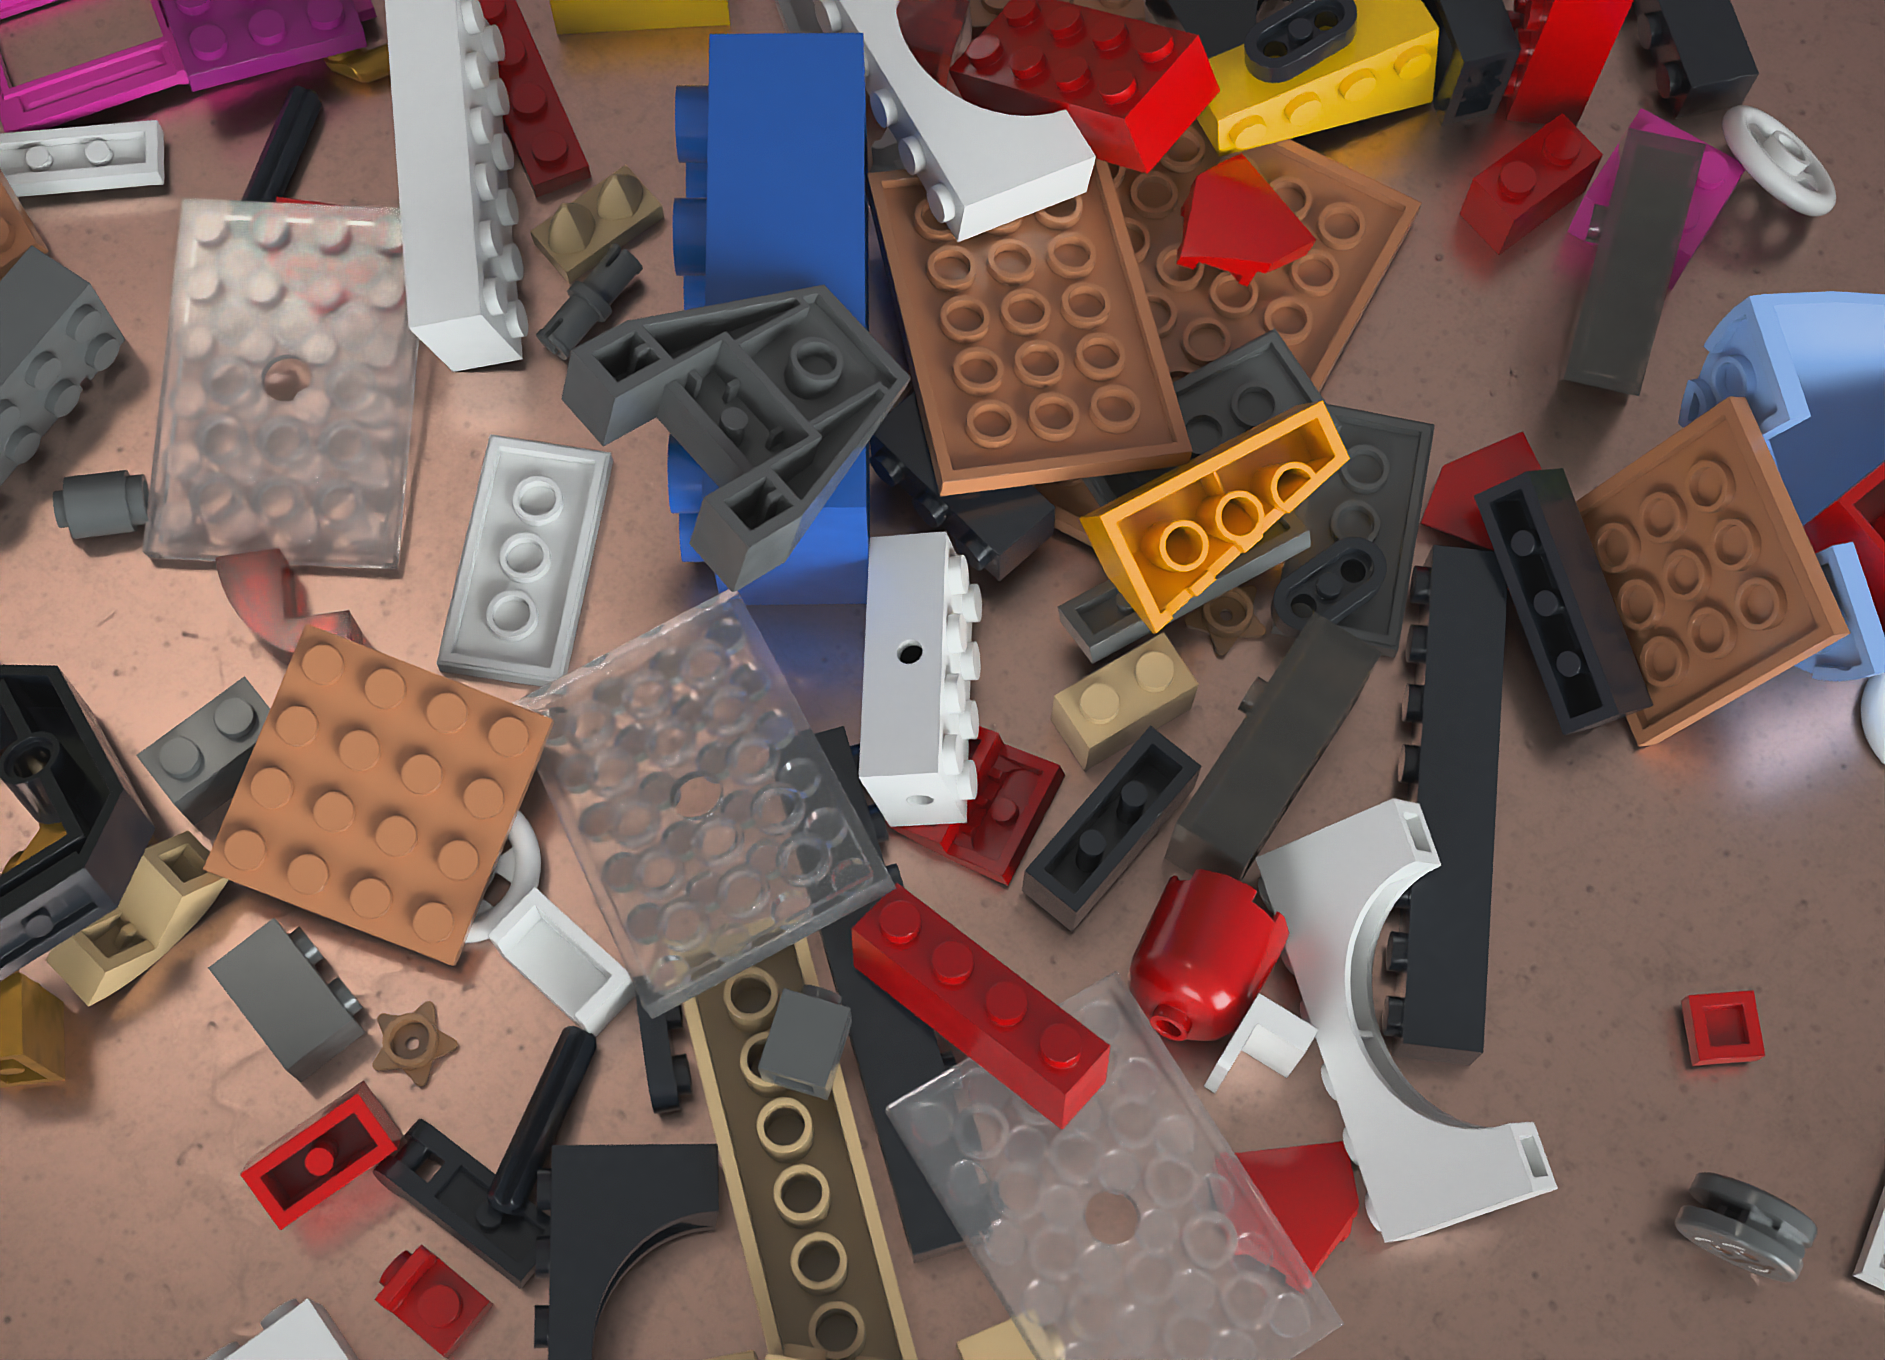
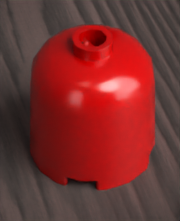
M1196 869L1191 880H1179L1176 875L1170 877L1134 952L1127 976L1129 991L1134 1003L1150 1020L1153 1029L1162 1036L1176 1041H1183L1185 1039L1215 1041L1238 1029L1263 988L1284 949L1290 933L1285 917L1280 912L1276 911L1275 915L1271 918L1266 911L1253 903L1257 890L1250 885L1226 874L1204 869Z

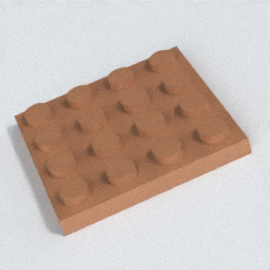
M1727 397L1576 501L1653 706L1626 716L1638 747L1650 746L1663 741L1850 634L1746 397Z
M306 623L203 870L446 964L456 966L555 721L539 713Z

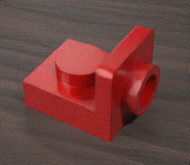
M420 1245L413 1254L408 1250L403 1251L390 1263L379 1280V1283L384 1288L375 1298V1301L382 1307L392 1312L447 1359H449L494 1305L436 1254L423 1245Z

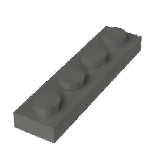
M1293 511L1285 513L1262 534L1263 538L1246 553H1241L1215 576L1216 580L1197 597H1192L1174 613L1171 621L1311 547L1310 530ZM1110 579L1058 606L1062 625L1092 664L1151 633Z

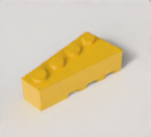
M1353 0L1357 7V29L1350 44L1285 82L1268 83L1252 76L1245 65L1244 44L1209 58L1208 60L1221 91L1201 112L1197 119L1218 156H1225L1433 102L1439 27L1422 0ZM1323 26L1318 29L1327 31L1332 27ZM1271 56V58H1279V57H1281V56Z

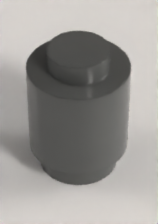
M127 470L69 476L64 477L63 490L53 492V507L57 525L59 528L69 527L74 539L136 532L137 525L150 524L152 522L151 499L144 474L129 475Z

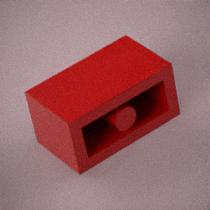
M1561 113L1475 176L1459 214L1500 255L1584 193L1603 154Z
M363 1080L250 1158L240 1175L281 1231L396 1151L402 1134Z

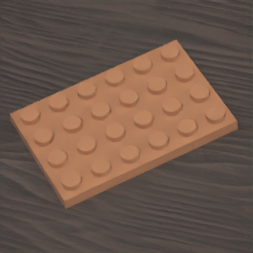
M1095 159L1085 193L960 242H957L946 222H938L932 214L927 200V191L917 174L911 175L906 169L867 173L865 190L940 496L1175 467L1189 462L1193 450L1106 161Z

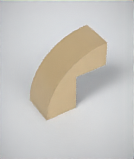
M189 830L146 848L118 908L51 949L46 959L47 963L88 1007L131 982L164 956L200 920L225 887L228 879L203 870L210 852Z

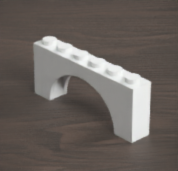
M812 0L815 4L818 23L824 33H864L865 89L870 96V104L875 119L881 127H889L898 142L899 155L905 169L911 175L917 174L927 191V200L932 214L938 222H946L957 242L1087 191L1096 156L1066 109L1035 116L1008 115L978 107L952 94L922 68L908 48L900 30L896 14V8L900 0Z
M1393 798L1256 857L1255 859L1262 876L1258 880L1261 898L1274 915L1278 911L1285 917L1290 934L1281 953V958L1287 969L1296 977L1303 998L1300 1003L1302 1020L1319 1029L1315 1037L1324 1061L1321 1067L1322 1080L1329 1095L1338 1102L1346 1126L1343 1130L1344 1145L1351 1160L1361 1170L1368 1191L1365 1195L1366 1211L1374 1227L1381 1231L1384 1242L1413 1239L1558 1189L1534 1122L1508 1123L1497 1127H1485L1459 1120L1441 1111L1427 1101L1406 1080L1392 1059L1381 1035L1375 1014L1372 992L1373 960L1381 929L1388 914L1401 895L1416 880L1429 871L1441 866L1420 804Z

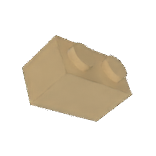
M1162 632L1054 695L1051 721L1083 770L1086 771L1137 741L1150 725L1157 729L1190 710L1199 684L1165 633Z

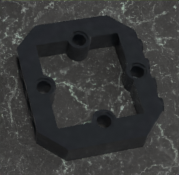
M0 664V750L8 746L0 757V778L37 822L43 824L61 822L67 833L64 837L0 876V981L118 908L156 829L89 706L57 665Z

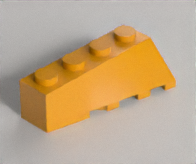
M1323 400L1296 405L1203 453L1188 463L1178 466L1080 517L1079 520L1107 577L1149 630L1156 634L1173 619L1172 615L1192 597H1197L1216 580L1215 576L1241 553H1246L1263 538L1262 534L1285 513H1290L1350 458Z

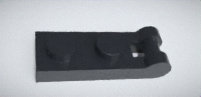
M418 1119L404 1135L407 1143L394 1157L388 1155L372 1171L374 1176L388 1190L399 1197L405 1198L521 1289L536 1270V1236H550L551 1217L544 1211L537 1210V1206L527 1200L523 1211L518 1215H509L491 1207L488 1204L487 1191L495 1174L434 1126L423 1119ZM427 1159L435 1161L442 1166L428 1183L416 1174Z

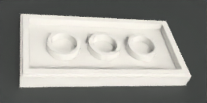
M490 434L436 662L440 671L564 690L613 465L611 452Z

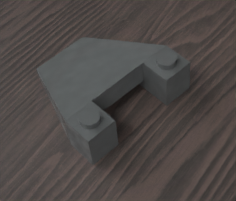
M819 285L625 321L572 349L561 399L603 447L657 417L719 487V489L703 497L689 544L730 591L735 593L788 559L907 387L911 377L825 285Z

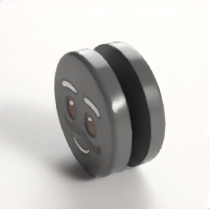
M1712 1172L1696 1174L1689 1192L1709 1210L1695 1206H1682L1675 1219V1226L1678 1231L1704 1250L1742 1269L1781 1282H1794L1797 1280L1804 1265L1802 1259L1805 1255V1248L1812 1247L1818 1232L1815 1223L1789 1203L1748 1183Z

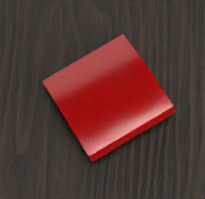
M979 726L978 738L969 739L968 760H973L976 766L977 796L976 799L967 800V823L890 828L970 870L1008 886L1053 801L1065 774L1059 764L1004 744L999 733Z

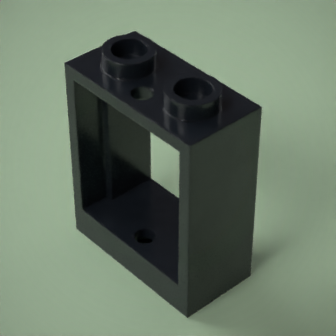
M1422 0L1439 27L1432 103L1441 126L1496 113L1521 51V46L1503 1Z

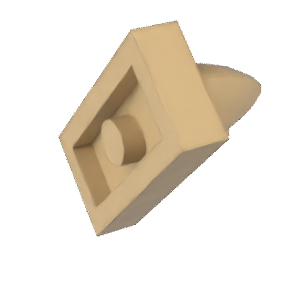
M625 164L573 202L560 204L553 216L530 232L533 243L570 284L597 265L607 254L608 249L613 243L620 245V247L624 246L662 219L664 213L662 204Z

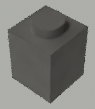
M803 985L801 993L786 988L783 989L758 1066L762 1081L828 1100L852 1024L851 1008L840 1005L842 1001L840 995L813 985Z

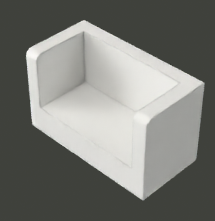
M536 887L488 935L500 955L582 1030H586L589 1034L592 1033L595 1037L635 996V982L632 975Z

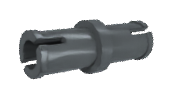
M613 243L607 254L583 282L575 281L567 290L568 300L545 327L536 334L539 341L553 354L558 352V356L563 360H566L571 355L572 349L575 348L597 321L604 323L612 313L610 305L635 275H638L643 269L640 262L625 248L622 250L618 244Z

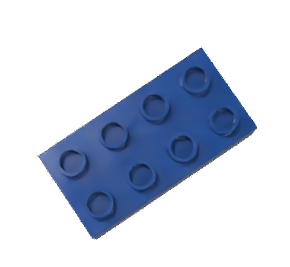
M864 33L709 34V85H677L675 93L676 148L678 162L686 163V198H674L673 254L676 276H684V310L825 285L869 332L868 198L865 190L868 173ZM670 434L668 441V494L671 513H679L682 562H705L689 543L703 497L719 489V487L674 436ZM870 440L784 563L735 593H732L715 574L721 605L867 604L870 544Z

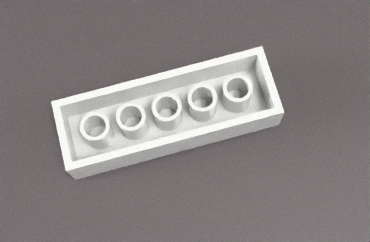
M385 0L409 329L453 372L523 359L521 337L528 334V320L522 302L518 300L516 281L523 279L524 271L520 251L517 245L513 243L512 225L518 223L519 212L515 195L511 188H508L507 170L514 167V155L511 142L503 130L502 115L509 114V98L506 87L499 78L498 61H503L505 58L502 35L497 25H490L485 19L478 0Z

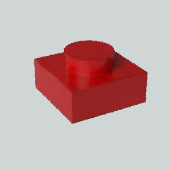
M1754 990L1688 995L1681 1000L1692 1066L1758 1061L1766 1056Z

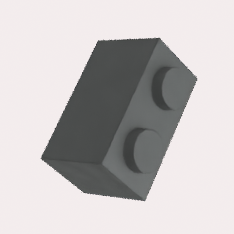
M244 676L136 756L171 802L193 825H196L234 796L270 708Z
M273 918L213 963L208 969L285 1070L298 1081L303 1082L366 1033L353 1016L363 1007L339 976L329 984L314 966L324 956L300 926L289 934Z

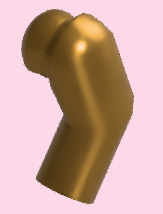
M388 43L370 50L363 47L324 58L325 63L332 71L362 83L372 82L390 75Z

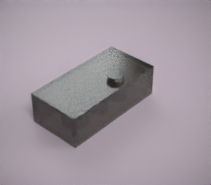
M1628 128L1621 139L1604 206L1594 204L1588 224L1585 241L1594 243L1560 371L1559 382L1630 398L1640 395L1706 144Z
M1314 612L1269 682L1258 676L1247 691L1238 707V710L1246 714V717L1177 820L1164 858L1192 876L1196 869H1204L1226 874L1242 881L1256 860L1255 858L1258 857L1362 695L1382 652Z

